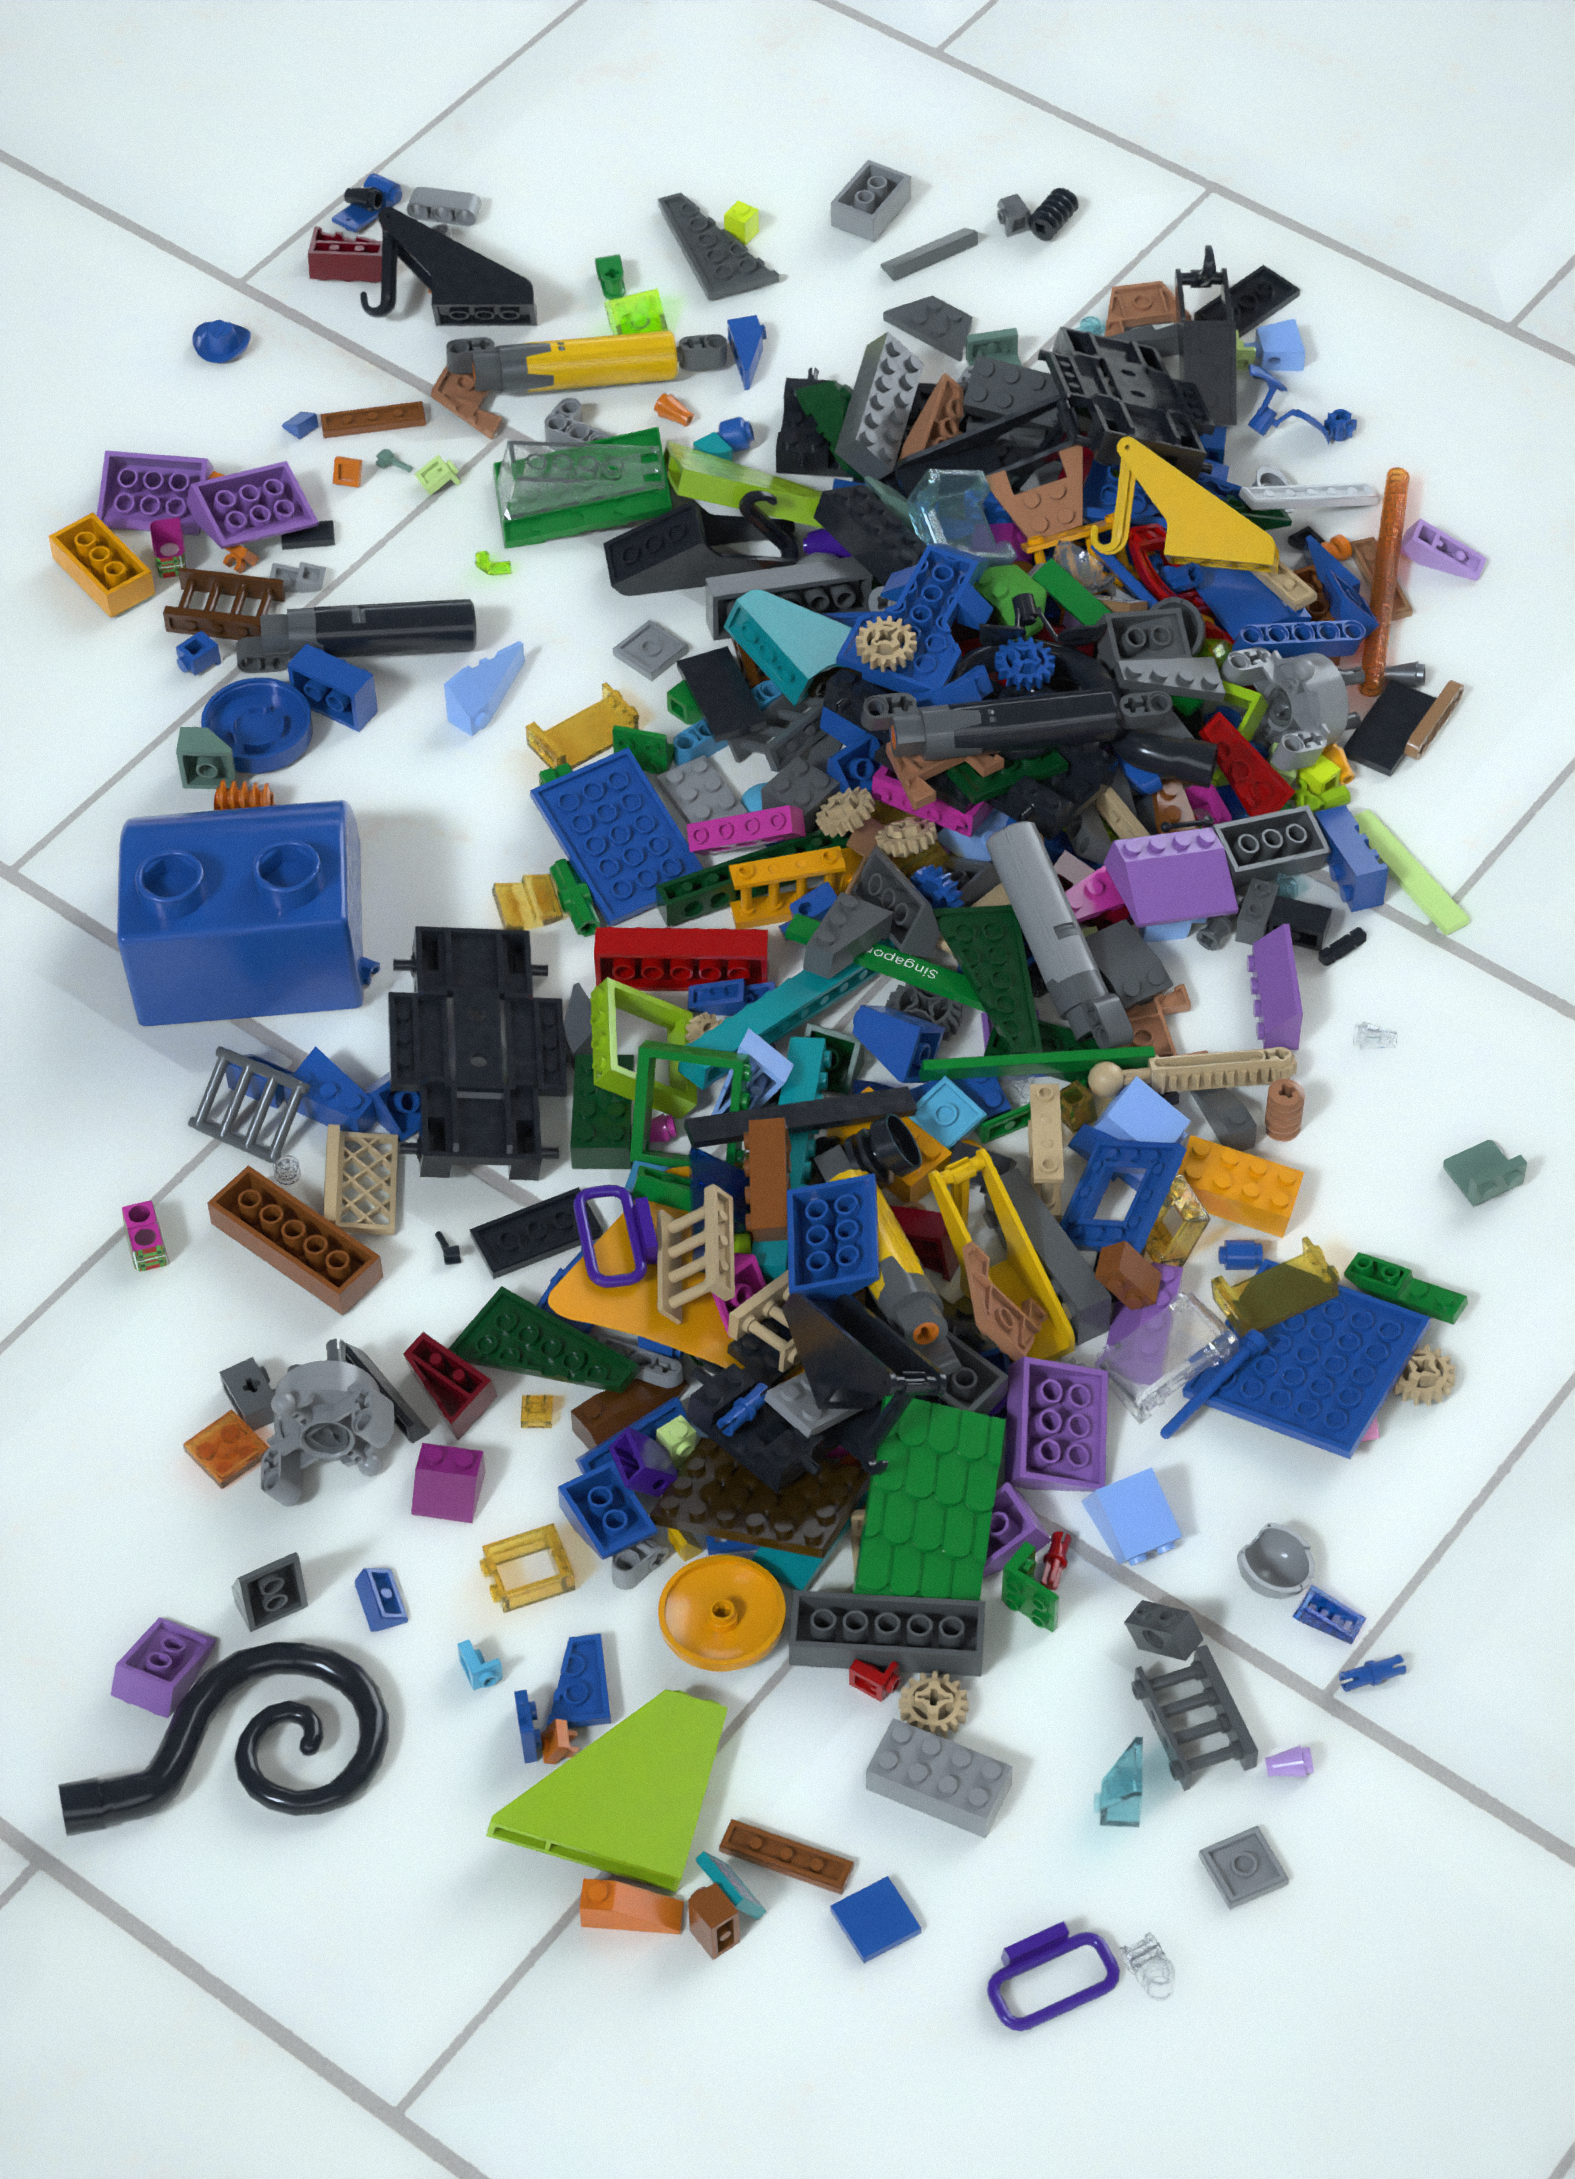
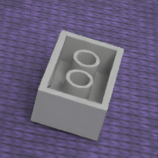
M867 160L832 200L831 226L874 242L911 199V176Z

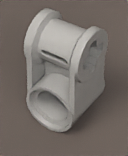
M649 1537L613 1555L612 1581L614 1585L623 1590L636 1587L639 1582L653 1570L660 1567L669 1553L668 1547L657 1544Z

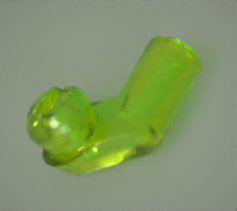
M478 551L475 554L476 567L487 575L511 574L510 561L493 562L489 559L487 551Z

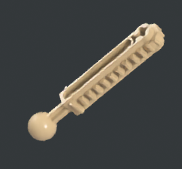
M1284 1047L1168 1057L1156 1055L1155 1058H1148V1068L1122 1070L1114 1062L1103 1061L1097 1063L1090 1069L1088 1084L1093 1093L1104 1098L1117 1095L1123 1089V1086L1129 1084L1136 1076L1161 1095L1171 1091L1179 1092L1271 1084L1278 1079H1290V1077L1297 1073V1062L1295 1055Z

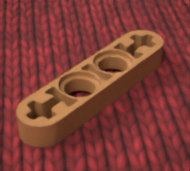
M1453 680L1447 683L1410 736L1404 750V755L1415 760L1421 758L1458 705L1464 692L1463 684Z

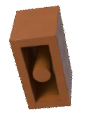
M1126 1241L1102 1247L1095 1278L1131 1311L1155 1304L1162 1274Z
M716 1882L707 1888L701 1887L697 1889L688 1899L690 1932L711 1959L714 1960L740 1943L739 1911Z

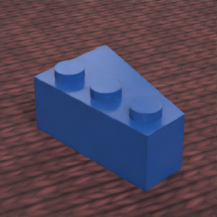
M315 1046L292 1075V1077L311 1086L307 1095L303 1094L297 1113L327 1127L328 1124L340 1125V1131L367 1133L376 1122L373 1099ZM283 1086L287 1105L292 1089Z

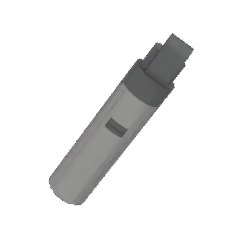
M1028 821L1017 822L995 832L987 840L986 848L1059 1017L1062 1020L1068 1021L1077 1043L1095 1038L1100 1049L1118 1048L1132 1044L1134 1033L1119 997L1114 993H1108L1035 823Z

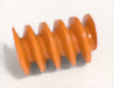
M221 780L214 796V810L272 806L275 804L274 793L270 791L269 783H265L263 790L260 791L258 782H254L252 789L249 790L246 781L243 782L241 789H238L236 781L233 780L230 788H227L225 780Z

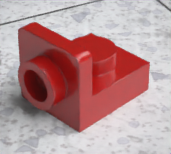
M857 1659L849 1668V1685L880 1702H883L888 1693L893 1694L901 1681V1677H899V1664L895 1661L891 1662L884 1674L873 1664H865Z

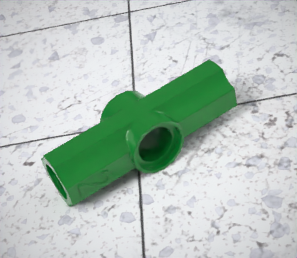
M565 858L555 861V864L549 867L552 880L557 888L558 899L565 914L568 913L578 935H583L584 937L594 935L596 927H600V921L593 908L588 885L586 882H581L570 861Z

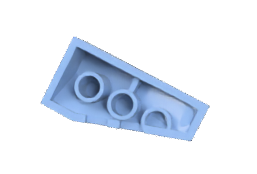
M518 641L499 650L495 657L490 660L486 657L481 659L479 665L474 668L467 666L461 669L444 684L448 722L470 736L475 735L480 729H484L488 725L525 662L522 642Z

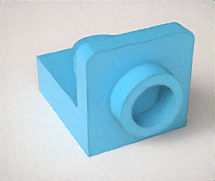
M469 1639L457 1644L459 1662L473 1691L481 1687H491L503 1679L502 1664L499 1658L485 1663L480 1649L474 1650Z

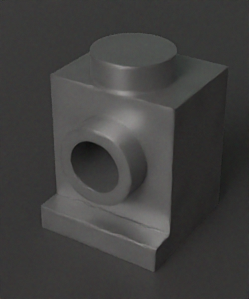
M1018 193L999 199L997 203V208L999 209L997 210V218L1000 224L1005 226V235L1011 237L1029 231L1028 222L1031 211Z

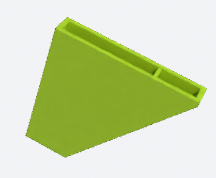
M667 440L663 454L666 473L677 495L739 509V501L746 493L756 490L766 491L777 498V504L771 505L766 501H758L755 504L767 516L823 528L813 518L822 491Z
M665 1689L492 1815L486 1836L677 1893L728 1707L721 1706L714 1700H701L691 1697L686 1692L680 1690L671 1691Z

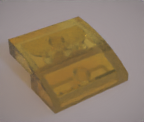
M550 874L523 875L519 883L493 884L492 894L504 930H529L562 920L563 913Z

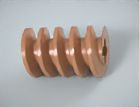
M1278 1079L1269 1086L1264 1122L1266 1134L1276 1141H1291L1300 1133L1305 1093L1299 1083L1290 1079Z

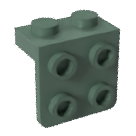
M1010 328L966 335V361L968 366L974 365L977 355L1022 366L1018 356L1017 329Z
M1486 1140L1455 1154L1443 1162L1444 1170L1473 1207L1522 1185L1527 1167V1162L1521 1154L1507 1160L1491 1140Z

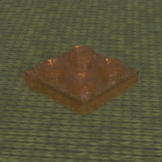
M232 1409L183 1444L184 1451L221 1489L261 1462L264 1453L269 1448Z

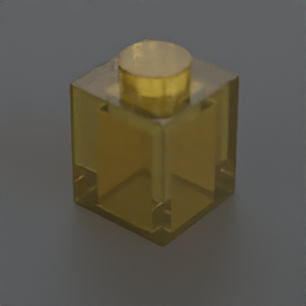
M1078 1080L1060 1090L1061 1121L1073 1134L1078 1132L1084 1123L1089 1125L1098 1120L1094 1097Z

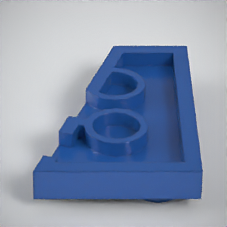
M601 1634L569 1637L560 1670V1679L557 1689H555L553 1705L546 1727L554 1719L567 1720L568 1729L611 1724Z

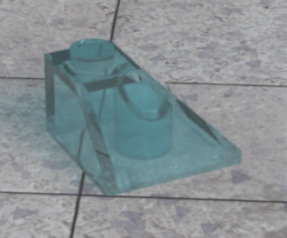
M1136 1737L1101 1780V1792L1094 1793V1813H1100V1826L1139 1827L1143 1789V1737Z

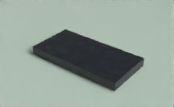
M1262 265L1229 288L1233 320H1236V330H1238L1239 338L1299 297L1300 289L1265 265ZM1221 294L1194 313V320H1223Z
M728 646L677 661V669L715 743L767 727V721Z
M1391 680L1362 720L1361 726L1354 731L1343 747L1347 759L1391 777L1405 757L1404 750L1410 736L1437 698Z
M579 1187L469 1229L470 1236L493 1279L581 1245L573 1209L574 1199L580 1192ZM586 1202L585 1207L592 1240H596L603 1235V1230Z

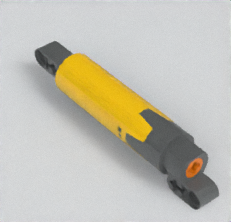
M670 330L527 342L495 347L494 341L490 338L477 337L451 340L446 345V364L449 372L454 374L472 373L475 391L500 389L501 394L674 380L678 371V362L682 369L695 371L721 368L725 366L727 360V339L723 335L686 336L679 341V347H676L674 334Z
M840 1144L813 1158L826 1182L869 1174L860 1169L853 1170ZM877 1185L880 1279L867 1287L887 1325L942 1370L947 1377L963 1367L946 1338L948 1326L942 1315L944 1310L942 1300Z

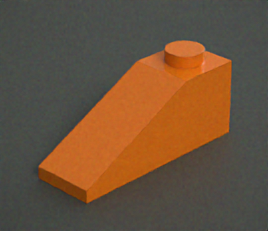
M583 1878L579 1906L581 1927L681 1935L684 1901L618 1881Z

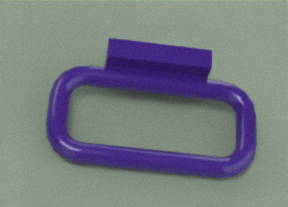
M618 1185L589 1187L576 1195L573 1209L586 1271L590 1280L603 1288L629 1286L641 1281L647 1272V1265L657 1264L658 1243L648 1198H635L634 1205L630 1192ZM612 1196L619 1198L622 1203L635 1262V1270L628 1274L605 1276L598 1269L585 1204L590 1199Z
M1064 1921L1005 1947L1001 1956V1961L1005 1967L992 1974L987 1985L989 2001L1003 2025L1014 2031L1030 2030L1113 1990L1119 1982L1120 1969L1106 1941L1101 1936L1091 1932H1082L1068 1937L1070 1932ZM1085 1945L1091 1946L1097 1951L1107 1971L1103 1981L1025 2017L1019 2018L1012 2015L1000 1992V1987L1005 1981Z

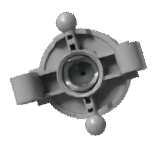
M1254 647L1229 653L1219 671L1221 680L1241 687L1254 685L1257 692L1263 695L1268 704V708L1259 723L1263 732L1257 733L1253 740L1258 744L1262 742L1268 750L1274 742L1279 743L1271 756V761L1280 770L1291 771L1315 765L1325 746L1338 741L1345 730L1357 729L1361 726V717L1358 712L1349 713L1346 686L1363 684L1365 681L1364 670L1361 671L1362 668L1360 666L1342 670L1337 668L1328 657L1320 653H1309L1282 659L1277 650L1271 654L1264 648Z
M331 1339L326 1343L327 1360L314 1361L303 1365H291L287 1370V1374L281 1378L276 1386L275 1394L271 1401L272 1411L274 1412L275 1435L267 1439V1443L271 1447L266 1450L261 1460V1490L285 1507L292 1506L300 1498L303 1490V1469L315 1461L341 1460L342 1464L347 1467L358 1463L359 1470L363 1475L369 1477L377 1475L381 1471L383 1463L380 1456L373 1452L375 1448L384 1447L394 1434L393 1402L380 1393L376 1381L370 1374L355 1365L347 1363L345 1360L346 1343L341 1339L339 1341V1349L337 1348V1339Z

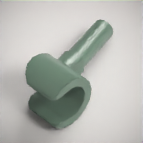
M384 449L376 455L378 458L376 465L381 469L391 464L409 473L412 471V466L396 459L389 449Z

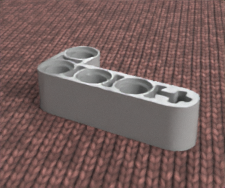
M575 398L561 400L544 420L546 443L554 449L613 437V435L582 423L581 403Z

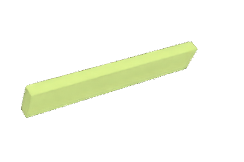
M1370 809L1354 816L1359 824V834L1365 833L1369 839L1370 850L1376 849L1379 853L1378 863H1385L1389 868L1388 874L1445 936L1469 924V917Z

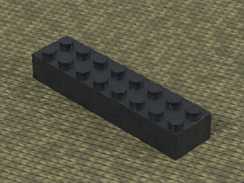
M862 484L822 492L813 518L883 586L887 583L891 573L918 564L927 545L899 517H896L883 502L874 496L868 487ZM957 617L950 628L955 642L978 638L980 633L977 629L957 623Z

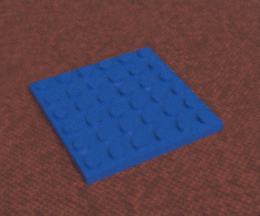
M1265 1258L1183 1387V1397L1191 1399L1241 1348L1242 1337L1250 1329H1255L1266 1338L1268 1347L1260 1355L1249 1357L1203 1405L1351 1459L1431 1326V1317Z

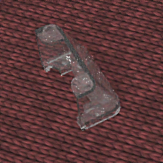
M1192 1292L1177 1294L1169 1302L1171 1304L1169 1307L1113 1347L1111 1344H1108L1096 1354L1098 1359L1095 1362V1369L1108 1371V1386L1139 1425L1152 1416L1150 1410L1155 1408L1157 1404L1161 1406L1165 1403L1166 1397L1209 1366L1215 1367L1218 1365L1219 1358L1226 1363L1238 1351L1239 1339Z

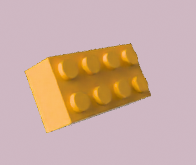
M93 512L48 536L53 559L110 618L155 594L151 570Z
M868 1086L861 1093L872 1092L874 1090ZM902 1117L900 1119L908 1127L919 1147L922 1166L903 1178L896 1175V1181L891 1185H886L885 1188L904 1203L918 1202L933 1190L928 1177L929 1172L937 1170L939 1173L944 1171L945 1166L949 1165L952 1152L911 1119ZM873 1122L828 1128L827 1138L837 1136L841 1140L840 1144L845 1143L847 1137L857 1134L859 1130L863 1128L870 1130V1125Z
M1190 1135L1186 1147L1187 1151L1179 1168L1169 1201L1283 1238L1304 1172Z

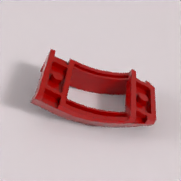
M1157 523L1130 528L1128 536L1129 550L1137 573L1146 590L1158 602L1162 601L1163 598L1179 597L1188 600L1201 614L1207 615L1215 621L1217 617L1195 588L1182 591L1176 595L1162 581L1153 568L1146 552L1159 550L1164 566H1183L1180 564H1169L1164 556L1167 533L1165 528Z

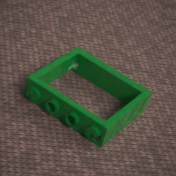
M649 1040L643 1042L638 1048L630 1161L634 1162L636 1160L673 1168L690 1166L722 1175L734 1176L740 1167L743 1168V1161L746 1157V1151L742 1150V1141L727 1143L726 1161L649 1150L656 1058L733 1069L730 1112L748 1110L750 1106L751 1095L747 1093V1082L751 1081L753 1071H751L752 1065L749 1064L750 1055Z

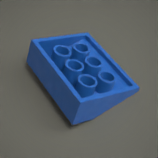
M1200 566L1201 571L1204 573L1203 583L1198 584L1194 588L1233 640H1236L1244 625L1310 622L1312 618L1305 607L1296 612L1291 609L1250 571Z
M875 1173L787 1190L790 1295L803 1294L810 1301L835 1302L840 1295H851L880 1279Z

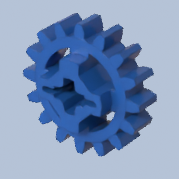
M1018 637V642L1015 643L1009 639L1007 646L1001 644L999 652L995 654L994 671L999 673V680L1007 679V687L1015 684L1018 691L1022 686H1026V689L1031 691L1032 686L1035 685L1040 689L1042 688V683H1049L1050 677L1054 675L1055 656L1051 655L1050 647L1043 649V641L1035 644L1032 637L1028 639V642L1024 641L1022 637Z
M933 864L927 867L924 866L910 877L912 884L931 904L932 909L964 906V902L959 899L963 892L956 888L959 883L950 880V872L943 874L941 866L936 869Z

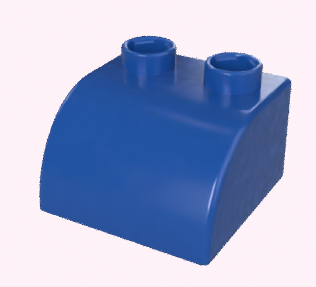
M331 800L133 817L125 821L119 843L117 943L137 1020L141 1026L356 1009L362 1006L364 992L360 838L353 810L347 801Z

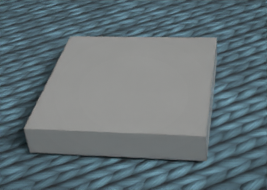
M648 620L612 650L613 656L652 682L689 653V646L653 621Z
M1258 1825L1199 1850V1858L1229 1910L1282 1888L1289 1883L1288 1876Z

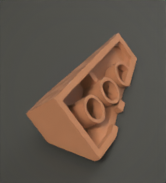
M946 373L939 379L906 438L898 461L963 434V432L959 431V418L963 417L964 389Z

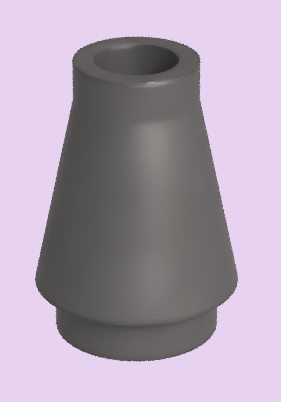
M1418 661L1386 666L1385 682L1394 680L1413 688L1425 685V664H1419Z

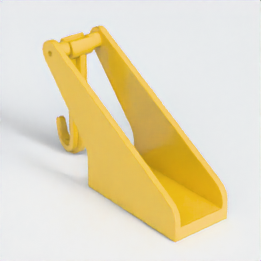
M1128 436L1119 440L1117 452L1121 457L1110 543L1106 545L1099 542L1098 527L1096 525L1091 527V542L1098 552L1104 555H1115L1121 552L1127 545L1135 482L1137 480L1167 521L1164 556L1169 564L1185 565L1193 562L1201 567L1278 574L1279 550L1272 536L1134 438Z
M981 1148L976 1150V1156L970 1159L966 1156L945 1166V1170L940 1173L937 1170L929 1172V1181L960 1265V1289L963 1294L971 1300L962 1248L972 1241L967 1230L970 1178L975 1177L977 1172L981 1170L1007 1243V1260L990 1267L988 1279L1020 1310L1021 1303L1031 1297L1048 1313L1047 1320L1041 1323L1043 1327L1040 1332L1034 1335L1035 1341L1026 1357L1055 1361L1060 1356L1063 1357L1074 1352L1075 1335L1071 1324L988 1152ZM950 1184H951V1195H950V1193H949V1191H948V1188H947V1186L950 1185Z

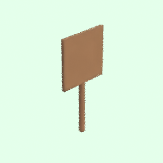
M873 817L864 820V826L855 830L846 843V846L863 856L845 890V893L850 895L874 846H877L875 835H878L879 830H885V825ZM893 853L887 855L891 861L893 859Z

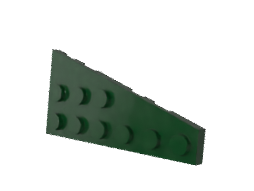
M1012 905L933 909L939 931L1010 1054L1042 1053L1043 1049L1021 926Z
M503 1286L498 1289L448 1348L470 1364L617 1393H623L641 1371L637 1363Z

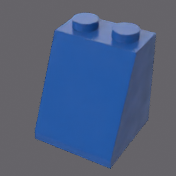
M860 1005L853 1018L854 1028L852 1031L858 1040L899 1082H929L920 1081L919 1071L924 1060L936 1059L945 1027L888 1006Z

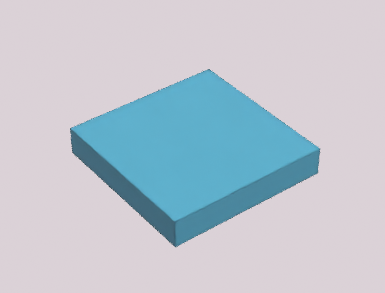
M946 1076L915 1103L917 1107L916 1115L908 1116L909 1119L949 1151L954 1149L956 1141L962 1142L987 1118V1114Z

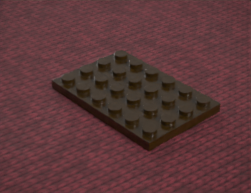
M702 1437L678 1471L677 1479L670 1483L649 1516L654 1525L824 1559L869 1487L871 1475L860 1467L820 1460L817 1463L823 1466V1471L819 1476L817 1475L815 1478L811 1473L805 1471L784 1489L776 1493L712 1439Z

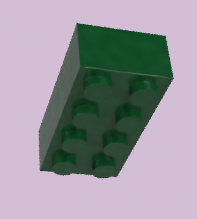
M576 1054L570 1140L572 1169H631L630 1153L634 1101L594 1085L593 1054ZM617 1054L618 1066L635 1072L634 1055Z

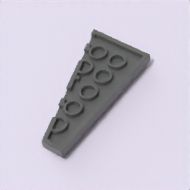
M681 192L658 198V207L708 301L779 282V274L775 270L770 271L765 267V262L762 259L753 257L744 244L727 230H721L717 227L715 220L711 217H705L700 212L699 207Z

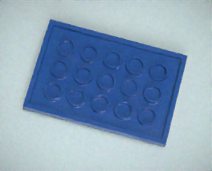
M629 747L530 790L531 799L579 878L588 885L591 898L609 927L656 907L655 885L704 869L695 854L689 851V844Z

